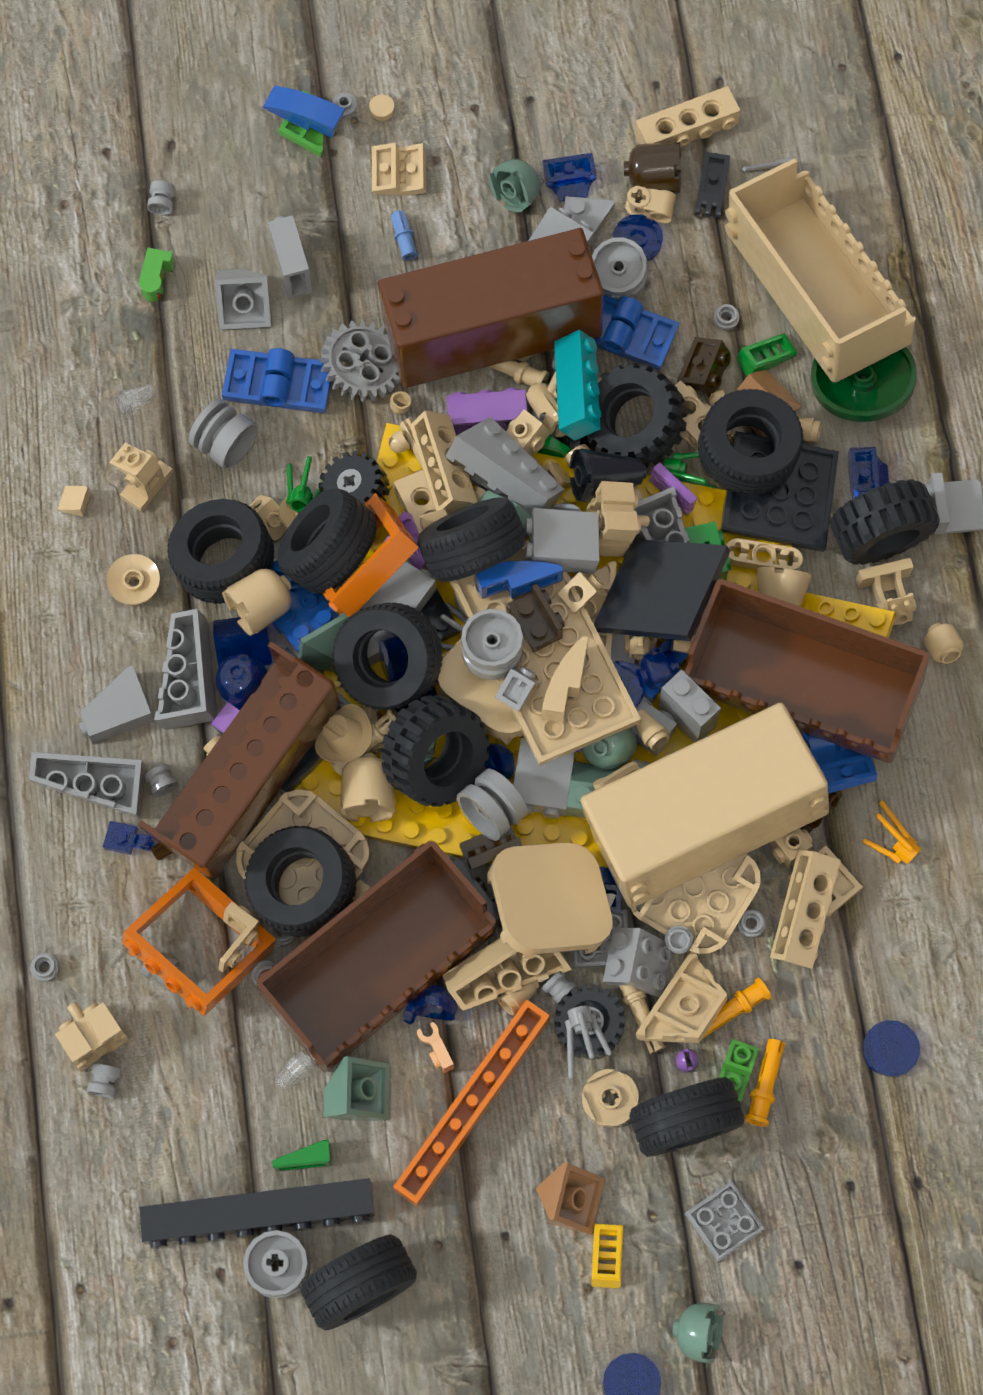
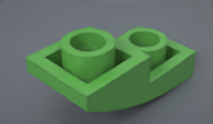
M732 1039L719 1078L727 1077L733 1082L734 1091L737 1092L738 1101L741 1104L759 1048Z

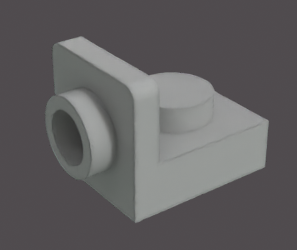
M521 666L520 669L511 668L495 698L519 712L524 707L534 687H538L540 681L534 678L535 672L524 666Z

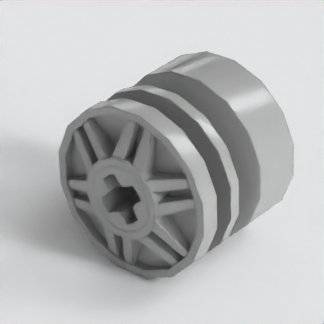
M216 399L199 414L189 432L188 441L194 448H199L201 453H210L212 461L223 469L228 470L239 463L247 454L257 436L258 426L245 415L239 414L236 416L235 408L228 406L222 399Z

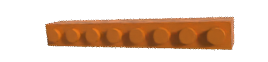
M526 999L393 1186L396 1193L417 1208L545 1029L550 1020L549 1014Z

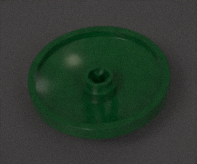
M906 347L838 382H832L815 358L811 367V387L818 402L833 415L849 421L871 422L895 414L908 403L916 387V364L912 354Z

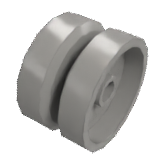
M624 237L611 238L602 242L594 250L592 258L604 295L617 300L622 296L636 298L644 290L648 280L647 259L642 248L636 242Z
M496 609L479 611L470 617L463 627L461 637L462 656L465 665L472 674L488 680L505 678L511 668H517L522 660L523 634L520 624L516 619L503 610Z
M490 768L484 770L475 778V785H467L457 794L459 807L466 818L480 833L494 841L501 839L509 831V824H517L528 812L526 803L516 788L503 775Z
M275 1230L264 1232L256 1237L246 1249L243 1260L244 1273L251 1286L263 1296L273 1299L291 1297L301 1290L302 1282L309 1276V1255L301 1242L287 1232ZM277 1260L281 1261L283 1267H279V1271H274L272 1268L273 1263Z

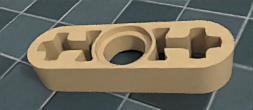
M739 538L732 539L727 543L730 550L729 558L731 565L758 569V567H775L777 570H784L785 568L798 571L802 565V554L793 547ZM735 547L740 548L741 553L739 557H735L734 552H732ZM749 549H753L751 560L747 559ZM761 550L767 551L771 555V559L765 563L760 562L756 558V553ZM776 553L780 554L778 564H774ZM788 556H792L793 561H795L792 566L787 565L786 559Z

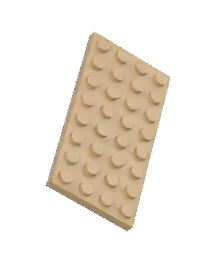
M525 545L521 550L503 562L529 561V559H525ZM563 572V581L540 589L541 591L544 589L547 591L552 602L550 607L554 613L559 612L564 621L563 638L533 653L523 636L522 660L517 667L520 669L521 666L532 670L536 673L534 678L540 681L538 687H534L521 711L518 712L511 708L539 766L641 723V718L585 606L575 613L558 595L559 591L571 581L568 572ZM474 575L450 581L468 619L477 612L487 609L503 610L510 614L507 603L517 599H511L508 590L482 599L475 584ZM573 587L569 592V597L573 602H578L581 598L576 588ZM582 636H587L588 648L579 698L568 697L564 722L542 719V706L545 694L554 672L571 647ZM505 678L497 680L500 687L503 684Z

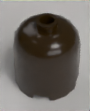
M680 142L648 143L635 146L630 152L629 161H624V177L629 176L632 187L640 186L646 189L680 193L681 170H676V166H680Z

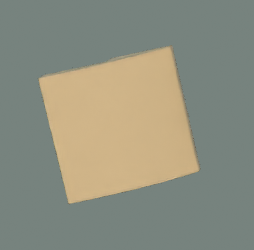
M395 142L372 146L373 194L415 195L427 193L426 147L424 144L398 147Z

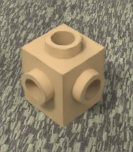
M525 409L517 418L510 422L506 431L531 457L544 446L546 438L551 433L542 422Z
M799 828L769 842V844L773 848L772 853L780 864L784 862L789 868L795 864L798 849L812 850L813 845L811 843L813 840L804 828L802 830Z

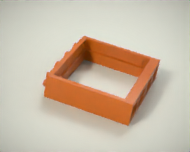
M376 493L364 505L373 512L377 529L383 524L390 537L341 588L336 587L334 589L331 587L325 591L326 593H323L330 601L328 603L335 612L339 614L343 612L348 617L356 613L419 548L395 510Z
M193 868L124 931L122 944L129 949L131 956H137L144 962L145 968L151 974H157L163 979L166 987L171 992L182 996L190 1009L193 1007L205 1016L251 972L257 962L264 960L273 951L276 938L258 923L257 932L259 935L251 945L254 949L207 994L203 992L140 935L188 890L222 920L228 905L231 902L236 904L200 871Z

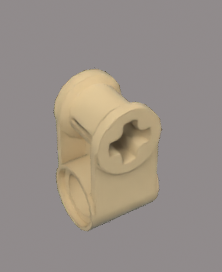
M634 186L627 194L625 208L632 217L653 220L658 223H669L672 221L676 195L667 190L646 189L645 187Z

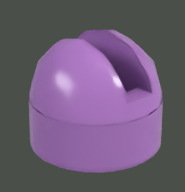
M683 1049L677 1054L676 1066L680 1071L689 1073L697 1068L699 1058L695 1051ZM684 1053H689L692 1066L687 1067Z

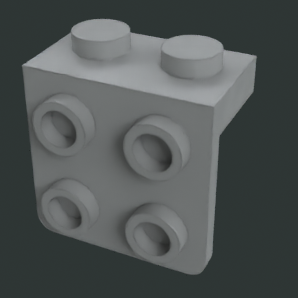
M932 473L925 486L940 519L939 526L934 535L982 531L983 496L980 482L978 480L944 482L942 473Z
M613 928L603 982L608 985L633 986L653 997H660L666 985L671 951L667 948L664 940L641 928Z

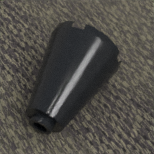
M576 449L573 451L570 459L569 469H574V477H570L572 493L575 500L581 502H589L592 498H596L595 492L602 481L633 483V487L641 485L643 479L647 476L646 465L639 458L588 449Z

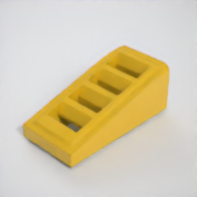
M594 1225L593 1287H621L623 1225ZM600 1235L617 1236V1241L600 1240ZM599 1248H615L616 1252L599 1251ZM599 1260L616 1261V1264H600ZM598 1272H607L615 1274H599Z

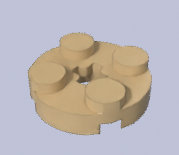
M613 1069L598 1071L588 1079L583 1088L582 1106L584 1112L590 1120L600 1127L612 1128L621 1126L630 1120L631 1108L638 1104V1089L634 1081L625 1073L623 1074ZM606 1091L618 1095V1098L615 1099V1105L610 1106L609 1103L602 1101L605 1098Z

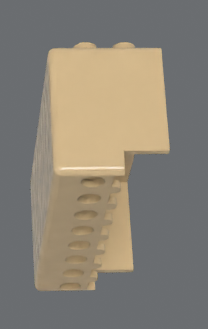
M794 158L730 190L729 208L725 210L728 223L725 224V230L832 382H838L910 345L913 339L916 317L911 316L906 309L903 299H899L892 290L890 281L883 278L878 271L876 262L870 260L864 252L862 243L857 242L850 233L848 224L843 223L839 218L834 205L828 203L823 196L821 187L816 186L809 177L810 172L802 171L797 174L798 161Z
M777 703L596 789L581 798L583 812L591 828L594 841L627 906L630 908L651 900L829 813L828 782L783 703Z

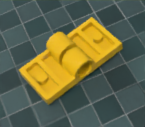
M807 592L801 604V607L887 638L890 636L896 618L894 611Z

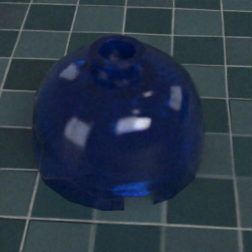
M238 653L231 655L223 660L217 669L215 676L217 691L224 701L230 703L235 708L241 709L251 694L257 691L268 669L260 659L252 654Z

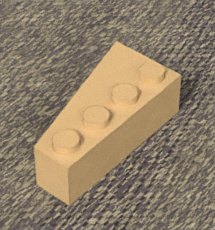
M500 937L442 976L449 993L462 1011L496 999L497 995L509 990L514 992L522 989V985L535 980L541 982L549 979L548 975L559 971L564 973L572 969L563 952L536 954L533 959L522 958V953L515 951L508 943L504 945Z

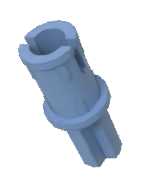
M396 210L391 214L396 233L394 239L398 241L402 259L410 261L418 256L413 241L414 232L409 227L406 213L403 210Z

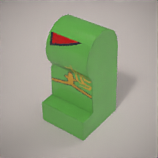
M147 248L139 279L141 293L147 301L155 302L162 298L164 294L163 281L166 271L173 272L175 266L173 252Z

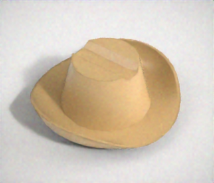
M347 704L339 708L330 717L327 724L323 726L322 732L316 739L315 750L322 759L332 763H347L361 757L368 749L372 740V728L365 711L354 704Z

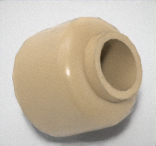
M936 623L930 626L923 640L924 646L931 658L938 663L949 664L956 661L961 656V651L964 647L963 640L951 624Z

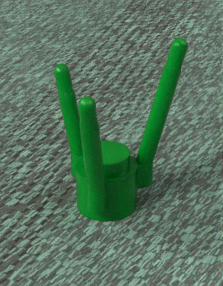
M674 452L673 458H665L663 466L679 481L718 489L717 486L706 483L707 481L704 478L687 474L688 464L683 462V459L698 458V452Z
M308 456L306 459L301 484L294 489L292 464H287L288 496L286 504L293 511L299 513L321 492L318 488L313 495L310 487L306 486L311 467V456Z

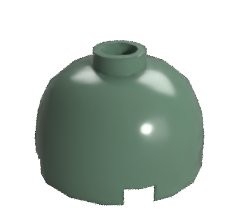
M506 160L495 167L493 173L489 176V184L494 197L497 200L501 198L508 203V205L503 206L507 210L522 212L538 196L540 190L539 177L535 169L523 160Z
M630 727L581 749L584 757L590 764L598 769L611 770L623 766L632 759L637 749V736Z
M696 1303L684 1310L680 1319H675L673 1336L677 1337V1343L681 1352L691 1360L706 1364H712L715 1361L716 1357H711L713 1349L719 1350L723 1327V1316H717V1311L722 1310L720 1305Z

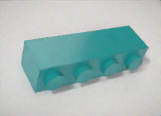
M577 330L554 341L559 430L574 441L600 430L601 417L598 396L600 394L597 379L598 366L596 362L597 345L592 337H589L581 330Z

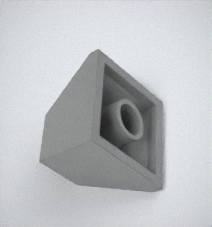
M245 269L217 270L215 287L219 329L271 327L267 275Z

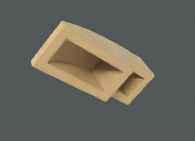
M582 636L571 647L554 672L545 694L542 706V719L564 722L568 697L579 698L588 648L587 636Z

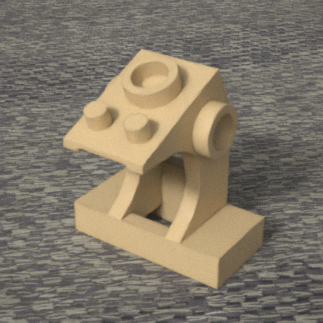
M124 443L109 462V464L126 475L124 480L128 485L120 493L121 499L140 512L144 511L174 473L171 467L160 461L158 456L150 450L144 452L128 443Z
M911 558L859 570L855 579L858 589L872 586L877 602L875 604L876 608L895 612L896 618L893 626L912 621L913 611H916L913 593L906 595L902 583V578L910 577L913 570ZM892 591L896 592L897 598L895 599L889 598L886 600L883 594Z

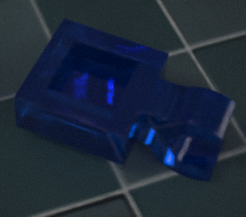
M110 821L103 848L131 855L133 847L151 851L154 840L148 835L137 834L138 828L136 826Z

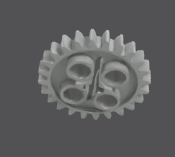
M361 320L359 326H356L354 321H351L349 328L341 324L339 331L333 329L331 337L327 336L326 345H323L321 350L323 355L320 362L324 364L321 371L328 373L326 381H335L332 387L333 390L339 387L342 388L341 396L349 392L351 393V400H354L356 395H360L361 401L364 402L366 396L369 395L370 399L375 401L377 394L384 398L386 390L392 393L394 385L398 386L400 378L392 355L388 335L383 334V326L376 330L374 322L369 327H366L364 320ZM353 342L360 343L362 347L355 346ZM375 355H380L385 360H379ZM340 362H346L350 367H345ZM363 375H369L373 380H368Z

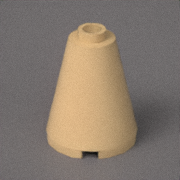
M758 567V592L801 607L811 581V575L807 572L784 568V570H777L775 567Z

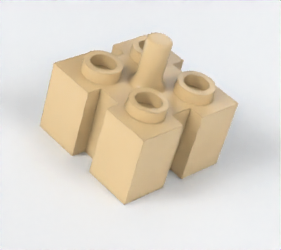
M602 481L595 492L596 498L590 500L586 507V512L598 513L599 556L623 557L635 536L640 533L641 526H648L650 519L649 516L637 515V511H634L638 506V496L634 494L633 483Z
M77 1002L70 1004L67 1009L73 1019L64 1022L59 1027L60 1031L55 1033L72 1063L81 1072L99 1061L108 1052H113L129 1041L104 1002L100 1005L98 1003L92 1004L84 1011L81 1010Z

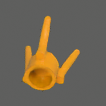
M881 800L879 802L880 806L900 831L899 833L880 813L876 814L877 819L898 840L892 847L896 852L893 853L866 838L862 842L890 857L897 864L902 860L907 865L922 848L917 845L918 842L910 836L891 809Z

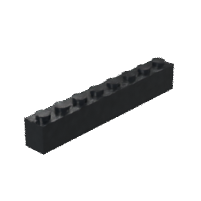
M370 1178L139 1207L142 1242L145 1245L150 1244V1249L168 1247L167 1242L179 1241V1245L195 1244L197 1238L208 1237L209 1242L225 1240V1235L236 1234L237 1238L254 1236V1231L265 1230V1232L278 1230L283 1232V1228L293 1226L294 1231L312 1229L311 1224L323 1223V1227L339 1226L341 1220L352 1219V1224L369 1222V1217L375 1216Z

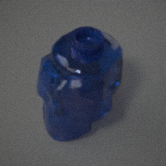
M654 647L640 659L636 674L641 684H646L649 689L658 690L662 689L680 669L677 659L670 650L662 653L661 649Z

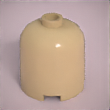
M260 569L227 587V590L222 595L229 610L235 609L241 617L237 621L238 624L249 636H252L279 619L289 610L291 606L289 590L292 587L284 575L279 576L270 569Z
M364 753L361 757L348 762L343 768L340 807L341 816L347 820L358 822V817H370V822H380L393 818V813L396 810L395 787L389 783L387 775L383 772L382 762L384 760L376 757L375 754Z

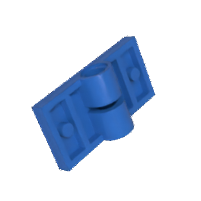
M604 295L603 332L601 337L594 340L600 349L640 364L650 365L652 368L660 371L680 323L644 310L643 305L634 298L622 296L617 300Z
M273 348L269 350V353L230 349L222 399L326 413L331 381H326L328 373L321 371L324 364L320 360L295 357L292 352L286 349Z
M278 560L273 562L271 570L279 576L284 575L290 582L292 587L289 590L291 606L272 625L279 634L285 636L298 653L301 638L339 617V615L329 606L321 593L315 594L306 591L284 574L279 567Z
M800 731L828 782V794L877 781V772L871 757Z

